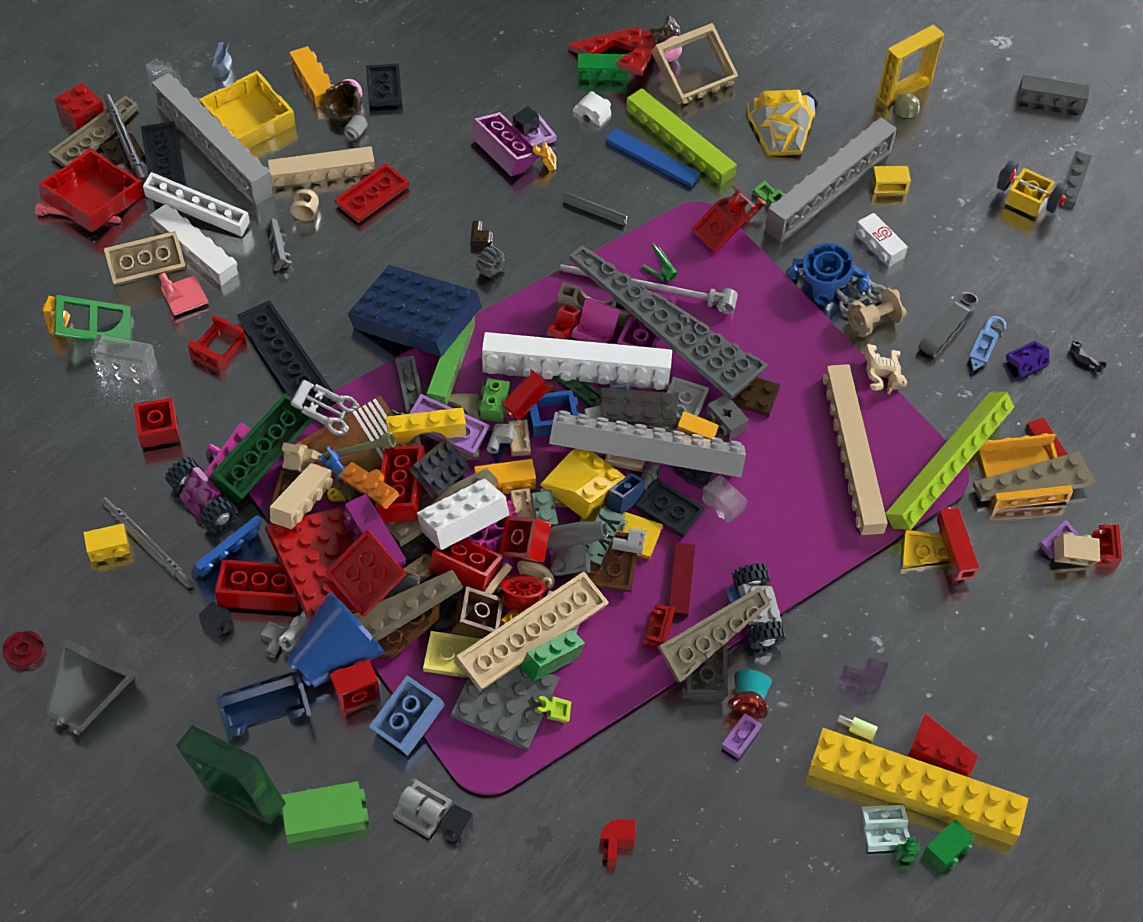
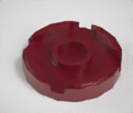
M25 630L26 632L18 631L6 639L3 644L2 654L10 667L26 670L34 667L41 661L45 653V645L38 633L31 630Z

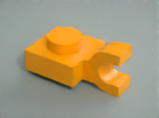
M546 142L542 143V148L533 145V152L541 156L543 165H546L549 171L556 170V156Z

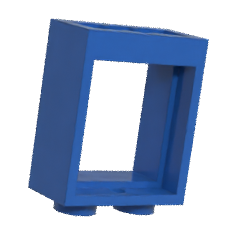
M572 390L546 393L530 409L528 413L533 437L551 435L553 420L540 422L538 407L569 404L571 415L578 416L580 412L577 413L578 400L577 397L573 396Z

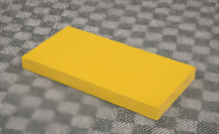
M606 505L602 506L600 509H598L596 512L591 514L586 519L581 518L580 522H595L600 510L603 507L606 508ZM624 512L621 515L625 516L627 525L623 532L629 533L630 528L646 531L642 554L637 553V556L650 560L663 524Z

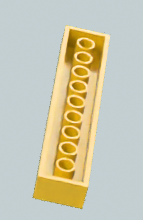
M825 728L822 729L808 775L894 805H904L906 809L949 824L956 819L969 831L1013 846L1020 836L1029 799Z

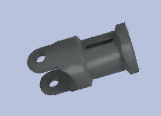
M651 462L641 472L640 478L646 481L643 495L649 486L660 476L661 472L657 469L660 466L659 463Z

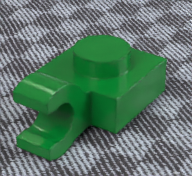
M906 837L904 844H897L894 851L895 860L911 862L917 859L921 850L920 844L915 843L916 837Z

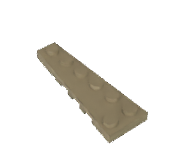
M126 95L114 103L119 110L123 123L138 109V104ZM107 109L48 152L49 157L61 166L66 167L72 160L90 148L96 151L100 144H103L116 131Z
M1078 451L974 481L973 487L980 501L993 500L995 493L1071 485L1072 489L1094 486L1095 480Z
M486 468L451 485L434 500L431 496L422 499L420 511L459 492L461 489L475 484L477 481L486 479L493 486L499 484L498 479ZM419 521L384 522L394 540L401 547L423 533Z
M451 570L379 602L365 617L361 616L358 612L353 615L377 642L463 589V586L454 571Z
M761 587L749 592L657 647L677 683L683 681L700 664L712 656L715 651L727 643L730 638L770 605Z

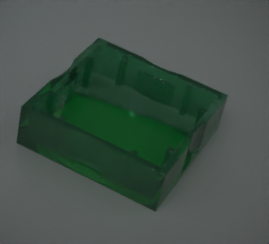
M193 725L177 743L176 747L191 766L196 777L207 792L269 824L272 823L286 804L258 757Z

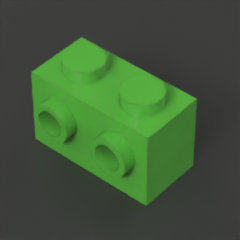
M487 379V383L482 386L481 391L483 400L478 402L477 411L480 412L481 420L503 423L505 416L503 410L505 408L501 401L504 402L510 394L509 381Z

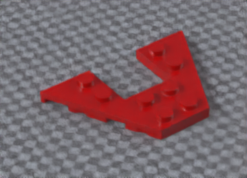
M633 27L568 43L567 46L568 50L578 54H600L612 46L631 51L616 61V67L642 76L644 68H647V63L652 58L651 51L656 45V40L650 31Z

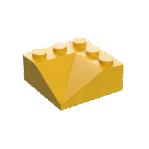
M576 448L541 483V486L547 491L551 490L553 496L583 519H586L607 503L609 489L623 480L625 476L594 452Z

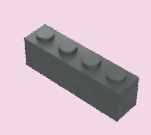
M1023 74L1019 85L1018 100L1084 111L1089 96V85Z

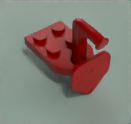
M732 185L731 187L735 190V193L731 197L718 200L691 230L717 253L744 223L749 222L766 205L764 200L757 198V202L753 204ZM749 203L752 208L746 213L745 206Z

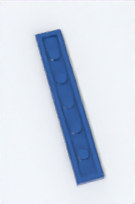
M616 128L606 137V143L690 188L700 178L701 173Z

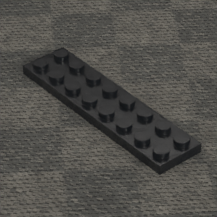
M270 300L237 314L239 322L292 399L303 380L313 384L314 387L318 384L333 392ZM311 388L308 396L312 398L317 394V392L313 391L314 388ZM324 396L319 401L329 407L336 404V402ZM305 399L302 407L306 406L309 408L312 402ZM318 405L316 412L322 411L325 408Z

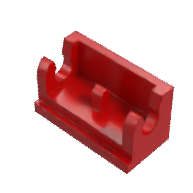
M1099 525V530L1093 531V538L1099 539L1100 562L1096 563L1095 566L1117 568L1122 560L1119 525Z
M655 605L654 609H652L643 642L644 647L659 650L657 647L668 640L675 607Z

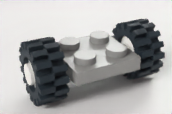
M752 563L751 565L747 564L745 567L741 566L739 569H735L732 572V578L736 590L740 593V597L761 587L770 603L765 610L748 623V625H754V627H750L747 630L751 648L763 650V648L768 649L771 646L775 647L782 644L781 642L786 640V635L773 587L766 586L771 582L767 565L764 563Z

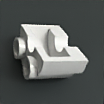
M589 92L573 108V112L580 116L587 115L591 122L601 126L611 116V103L594 92Z

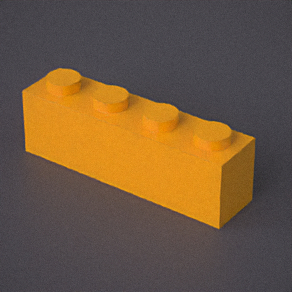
M308 46L291 51V65L317 108L324 106L326 90L334 86V84L331 85L328 74L324 73L322 64L317 62L316 54L311 52Z

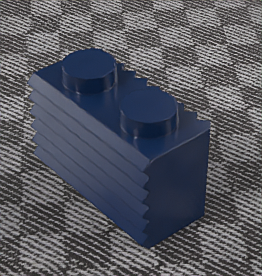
M633 473L625 476L623 480L609 489L606 508L623 514L643 496L646 481Z

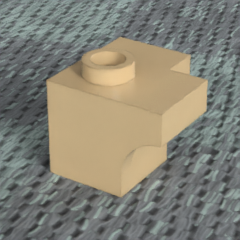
M283 443L284 462L282 468L301 474L310 463L320 462L318 456H322V454L315 450L307 449L308 446L303 444Z

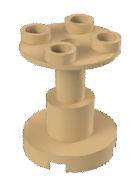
M884 289L881 305L875 306L871 304L865 307L860 301H855L847 306V308L850 307V311L847 312L849 324L853 331L860 333L859 337L870 335L873 330V323L879 321L882 315L887 314L896 323L901 322L903 317L907 315L906 309L900 301V293L897 289Z

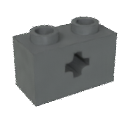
M726 395L708 404L706 413L708 420L718 424L719 433L729 441L747 431L749 419Z

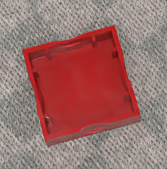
M91 148L72 160L69 165L56 171L39 183L40 196L43 201L91 232L143 197L142 181L124 169L113 165L108 159Z

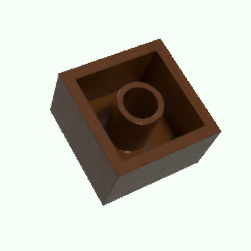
M466 586L457 597L451 632L483 639L499 628L504 598Z

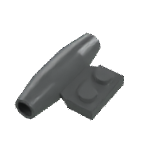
M581 521L550 528L546 550H554L552 557H550L551 573L554 578L578 575L582 572L590 573V553L585 545L608 536V526L605 522Z

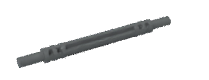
M106 94L104 99L108 106L107 111L126 152L131 168L135 171L138 179L144 182L146 178L142 171V164L127 133L119 110L113 103L111 96Z
M107 497L101 499L100 503L111 513V516L119 524L124 523L126 531L172 577L177 578L188 589L193 587L194 583L182 572L183 569L121 508H117Z

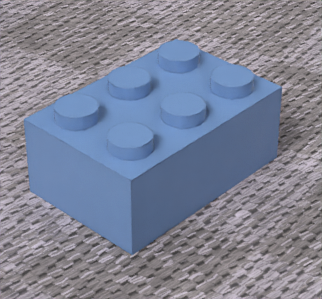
M406 676L369 727L381 738L408 756L445 704L434 693L409 676Z

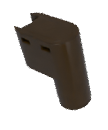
M473 221L470 245L475 248L491 246L493 233L488 230H482L481 221Z

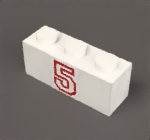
M875 213L857 222L855 230L857 237L888 267L905 258L908 246Z

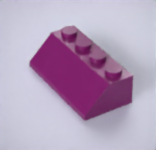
M500 112L474 119L469 136L511 176L524 173L540 157V155H536L533 152L534 144Z

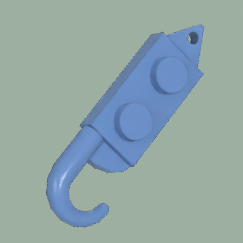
M991 316L985 321L968 358L973 371L986 366L998 339L997 332L990 327L993 322H998L1002 325V329L1005 330L1006 322L1002 318Z

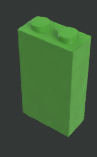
M358 781L281 795L285 833L288 843L365 830V822L369 821L367 808L362 809V802L366 801L364 788L359 789Z

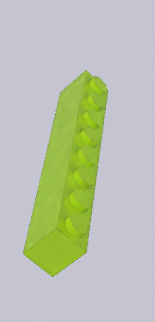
M641 88L627 98L626 110L631 115H634L642 124L650 128L653 133L661 137L664 142L671 145L689 162L698 167L701 172L708 175L712 181L722 186L735 176L737 167L735 162Z

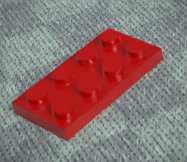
M385 163L334 199L335 205L356 222L360 223L408 188L410 181Z

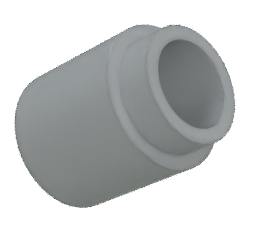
M354 115L345 126L344 135L352 141L358 139L368 126L366 119L361 115Z

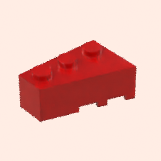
M925 713L907 757L970 777L978 755Z

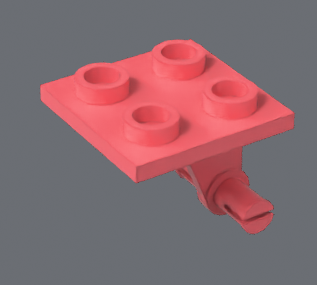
M165 273L159 275V279L162 282L161 290L174 316L209 303L195 275L175 283L168 280Z

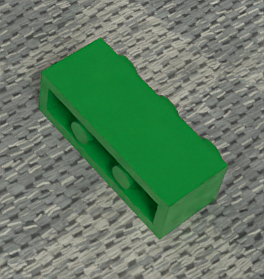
M578 54V80L627 81L628 71L616 67V61L627 54Z
M571 629L528 651L520 668L535 682L578 659L585 642Z

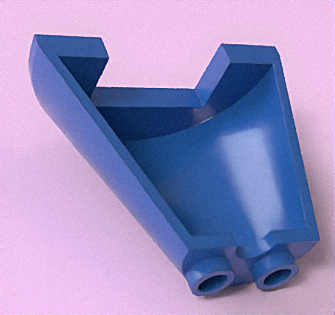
M329 591L289 653L287 663L294 671L298 668L303 673L301 679L308 686L313 684L314 687H317L331 680L330 674L335 670L348 668L358 661H371L383 655L385 651L346 606Z

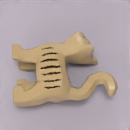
M867 344L864 349L867 361L866 371L869 379L875 383L871 384L870 388L874 391L881 390L884 385L881 378L888 379L887 394L889 395L892 390L906 387L907 380L901 374V366L898 362L900 351L892 350L889 358L880 357V354L874 352L877 350L876 346Z

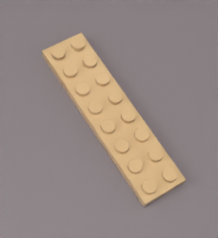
M582 572L458 654L455 659L481 692L522 664L528 651L574 629L605 608L609 602L586 573Z

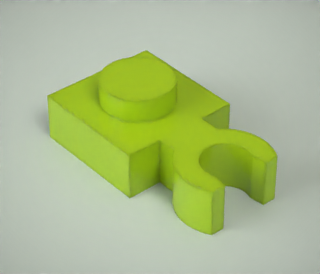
M544 696L536 698L537 702L542 703V708L537 707L534 709L536 713L547 712V719L562 723L569 722L571 701L557 697H551L549 700Z

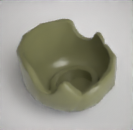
M909 93L899 95L894 102L895 113L903 118L915 117L919 112V100L915 95Z

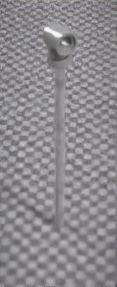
M562 264L560 266L561 272L588 277L577 267ZM630 278L638 284L642 283L645 285L646 289L708 301V307L715 305L720 312L725 314L734 312L738 293L729 288L722 289L720 293L716 292V289H711L710 294Z

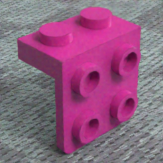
M587 298L584 302L580 322L572 330L571 337L577 339V341L610 344L613 340L618 321L619 309Z

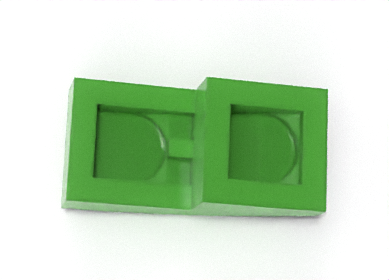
M763 181L752 191V194L764 200L767 206L776 203L784 194L780 189L775 191L766 181Z

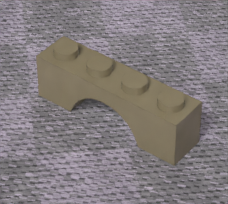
M563 282L557 295V310L564 304L580 309L581 316L584 302L590 297L582 291L581 287ZM614 298L609 301H599L619 309L620 313L616 325L624 327L630 312Z

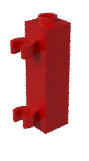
M944 508L940 510L936 521L939 527V534L942 536L953 569L954 580L976 578L979 565L960 509Z

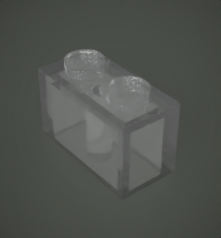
M721 475L703 488L702 498L705 504L711 506L718 516L725 519L728 523L746 510L747 499Z

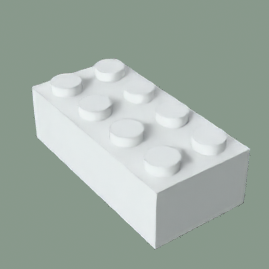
M483 479L417 512L421 531L440 550H443L509 515L506 497L489 481Z

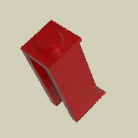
M530 368V375L504 402L501 401L505 408L503 410L505 414L510 418L514 416L520 421L551 389L544 383L546 380Z

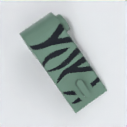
M605 507L600 510L595 522H605L607 524L608 536L585 545L590 555H593L590 556V561L598 565L601 564L616 532H623L627 525L624 515Z

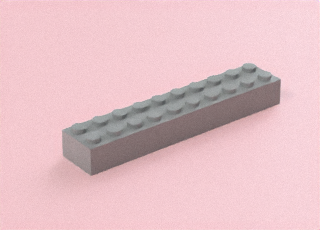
M168 73L152 82L157 107L171 121H175V125L256 206L273 196L270 170L264 167L257 157H253L246 146L243 147L238 138L233 137L227 127H223L215 116L213 117L209 110L203 107L186 87L180 85L177 78H173Z
M879 118L876 122L873 121L854 140L851 139L833 157H829L812 174L805 176L802 182L794 185L791 191L783 194L776 203H772L767 210L768 216L765 221V232L781 243L889 154L897 128L883 118Z
M567 411L555 412L549 444L742 477L746 453L744 445H741L742 443L738 441L727 443L715 437H712L710 440L698 434L688 436L684 435L685 433L681 431H673L671 433L665 432V429L658 427L648 429L642 424L631 426L627 425L628 423L624 421H616L614 423L608 422V419L602 417L591 419L589 418L590 416L585 414L574 416L570 415L571 413Z

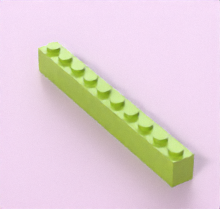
M989 392L889 508L885 515L893 529L911 530L1015 406L1007 392Z

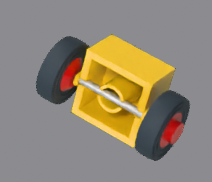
M1009 160L1006 166L1001 169L997 182V188L1002 191H1006L1013 182L1005 204L1037 217L1048 200L1046 211L1054 214L1059 206L1063 205L1068 186L1059 182L1053 190L1055 181L1026 168H1023L1019 176H1016L1019 164Z

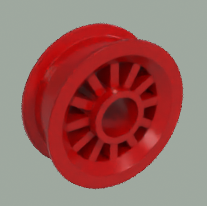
M510 575L501 582V587L504 591L500 594V597L504 598V606L516 611H525L544 598L542 594L545 592L546 586L542 580L531 575Z

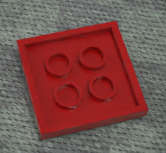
M366 530L325 572L358 613L364 617L407 575L370 530Z

